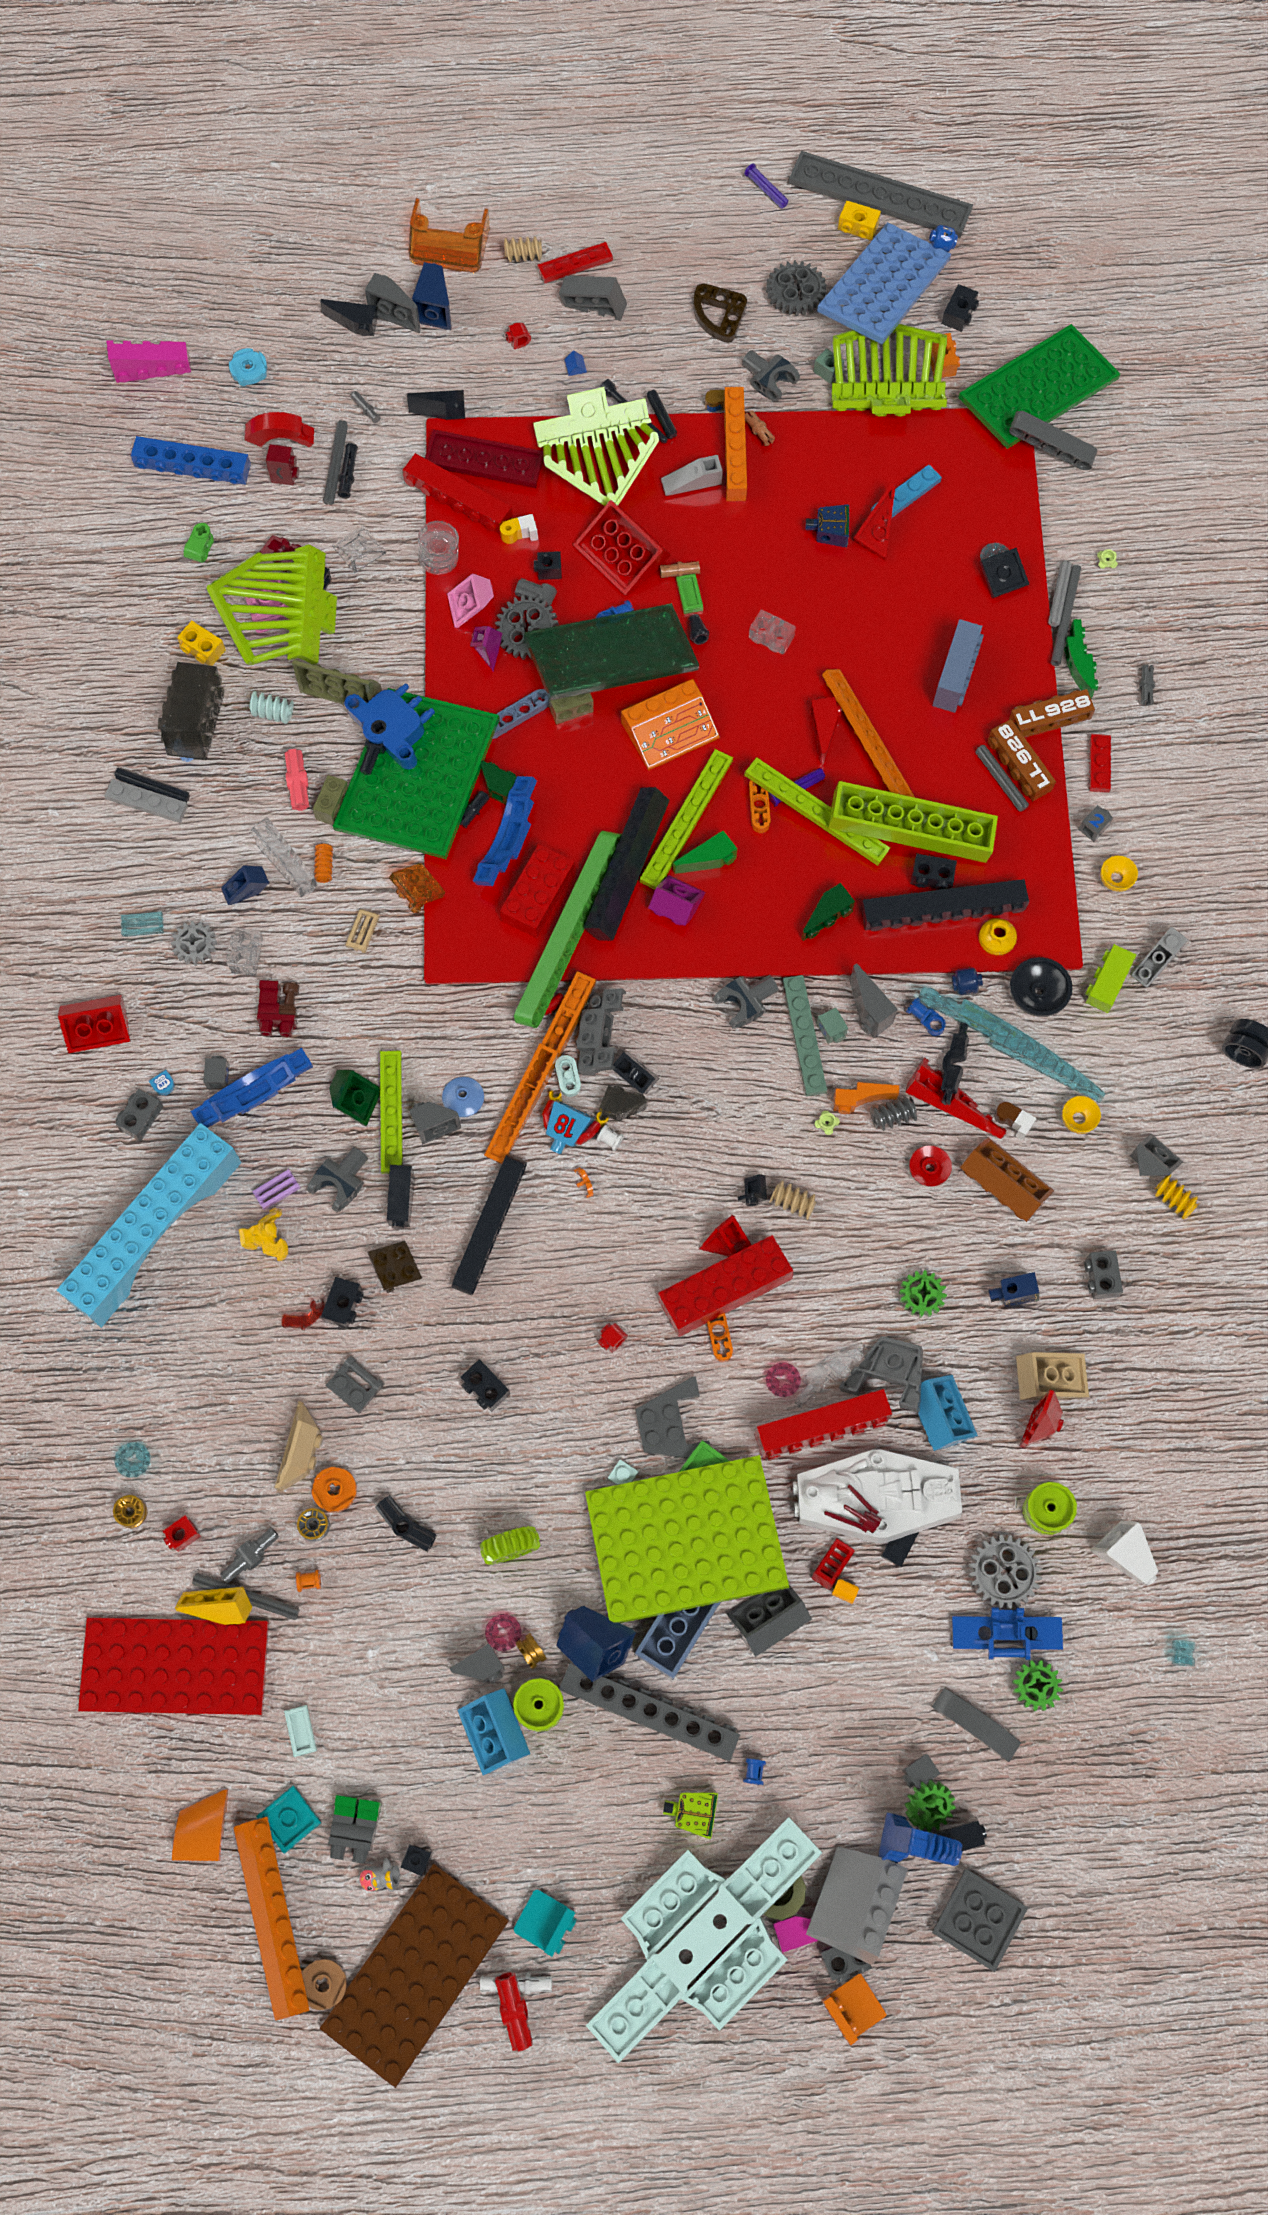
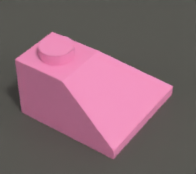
M471 574L447 594L455 628H459L476 615L494 597L490 579Z

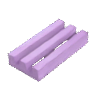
M288 1169L252 1192L263 1210H266L299 1190L300 1186ZM289 1177V1179H287L286 1181L282 1182L281 1184L277 1185L276 1187L272 1188L271 1190L267 1191L266 1193L260 1196V1194H262L266 1190L270 1189L271 1187L275 1186L276 1184L280 1183L281 1181ZM293 1183V1186H291L290 1188L281 1192L280 1194L268 1200L267 1202H263V1200H265L266 1198L270 1197L271 1195L277 1193L284 1187Z

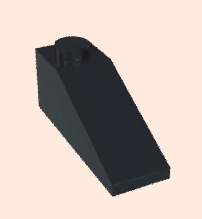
M326 299L320 300L323 315L355 334L374 336L378 320L376 306Z
M464 390L407 393L409 413L445 420L466 419Z

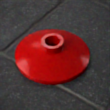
M928 1145L917 1149L913 1153L909 1162V1169L912 1177L919 1184L935 1187L943 1184L949 1178L952 1171V1163L950 1157L943 1149ZM926 1166H932L933 1171H927Z

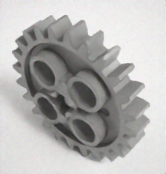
M999 1535L998 1541L991 1537L990 1545L983 1541L982 1546L984 1549L977 1547L975 1550L979 1555H972L970 1557L975 1561V1563L968 1565L969 1568L974 1569V1572L969 1573L968 1576L975 1578V1581L970 1585L978 1586L975 1594L982 1592L984 1594L981 1599L982 1601L987 1598L990 1599L989 1606L998 1602L999 1609L1006 1604L1007 1609L1010 1610L1012 1603L1016 1607H1020V1600L1025 1604L1028 1603L1029 1600L1026 1595L1034 1597L1035 1593L1032 1589L1040 1588L1035 1583V1581L1042 1580L1041 1576L1036 1575V1572L1041 1571L1042 1568L1035 1566L1040 1559L1032 1558L1035 1550L1028 1552V1543L1023 1546L1020 1545L1021 1538L1012 1542V1535H1009L1006 1541H1004L1003 1535ZM1003 1551H1009L1012 1554L1011 1562H1007L1002 1558ZM993 1555L997 1557L999 1564L992 1558ZM986 1563L994 1567L993 1575L985 1572L984 1565ZM1008 1568L1010 1572L1002 1576L1000 1572ZM1017 1569L1025 1572L1026 1579L1024 1581L1017 1579ZM1011 1580L1018 1586V1589L1013 1587ZM999 1582H1003L1008 1586L1006 1594L998 1590Z

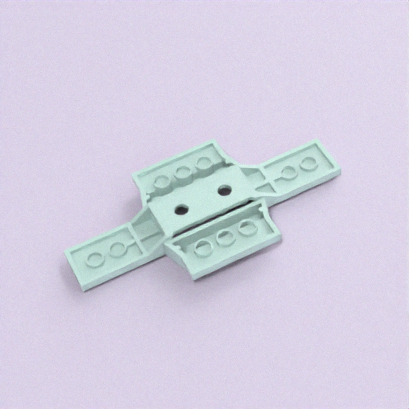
M790 1817L728 1879L705 1868L693 1853L687 1850L620 1918L637 1937L647 1962L586 2025L617 2063H620L681 1999L702 2011L720 2031L787 1962L788 1958L772 1942V1938L761 1916L822 1854L820 1849ZM719 1890L718 1894L693 1918V1920L659 1954H657L670 1941V1939ZM717 1914H722L727 1919V1924L723 1929H718L714 1926L713 1919ZM747 1924H752L687 1991L688 1985ZM683 1949H688L693 1954V1959L689 1964H683L679 1959V1954Z

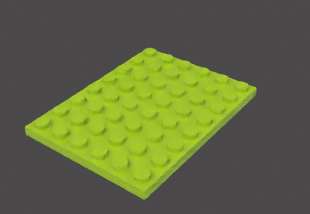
M760 1455L585 1492L608 1617L614 1623H624L789 1588Z

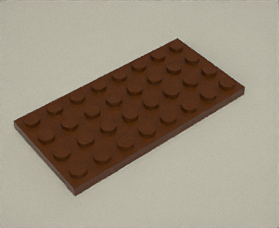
M433 1864L350 1983L342 2000L335 2005L319 2029L390 2085L397 2088L510 1920L436 1864Z

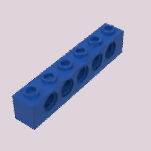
M136 436L131 452L134 466L140 469L171 472L195 478H208L232 484L246 485L251 467L248 454Z

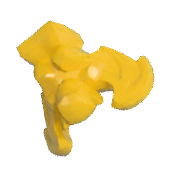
M273 1208L269 1211L270 1213L258 1221L257 1225L239 1229L242 1247L249 1250L262 1247L264 1254L277 1257V1261H283L287 1257L288 1245L286 1241L282 1238L278 1242L275 1240L277 1238V1227L274 1221L281 1217L282 1209Z

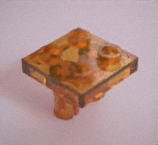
M422 863L392 872L389 877L397 887L396 894H399L400 898L409 901L408 908L413 913H419L425 903L442 898L445 894L444 889Z

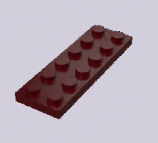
M433 429L425 459L448 471L536 488L544 460V451Z

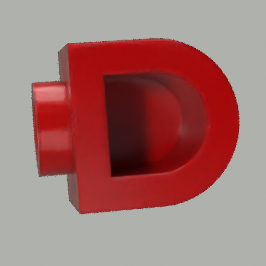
M524 323L509 325L508 331L505 332L506 340L508 343H511L514 350L528 345L531 341V335Z
M608 1323L601 1330L602 1334L597 1342L604 1350L609 1349L613 1353L624 1343L628 1334L616 1323L612 1325Z

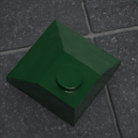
M337 1070L329 1088L333 1108L361 1125L367 1126L379 1099L380 1087L353 1070Z

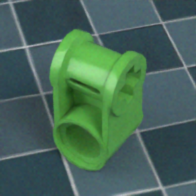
M198 523L194 526L190 538L184 547L183 555L185 558L204 563L207 560L208 553L214 543V537L206 523Z

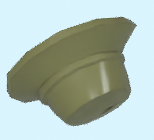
M802 1875L764 1915L769 1918L784 1920L798 1912L805 1903L806 1885Z

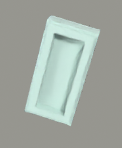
M308 1705L284 1711L293 1756L298 1757L316 1752L317 1747Z

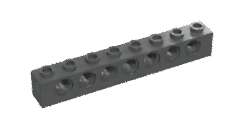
M569 1663L559 1688L560 1691L725 1761H731L740 1734L736 1733L737 1728L728 1724H724L723 1727L714 1724L716 1720L709 1716L697 1717L693 1715L694 1710L685 1706H681V1709L673 1707L672 1701L660 1697L659 1700L651 1697V1692L642 1688L635 1691L630 1688V1683L620 1679L617 1680V1683L608 1679L610 1676L608 1674L593 1681L591 1689L584 1690L580 1686V1681L587 1676L576 1665ZM605 1686H610L615 1691L614 1696L610 1699H605L601 1695V1690ZM626 1695H632L636 1700L635 1705L631 1708L625 1707L622 1703ZM647 1704H653L657 1708V1713L653 1717H648L644 1714L643 1709ZM668 1713H675L677 1715L678 1723L676 1725L669 1726L665 1722V1716ZM689 1722H696L699 1725V1732L696 1735H691L687 1732L686 1726ZM710 1731L719 1732L721 1736L719 1743L712 1744L709 1742L708 1733Z

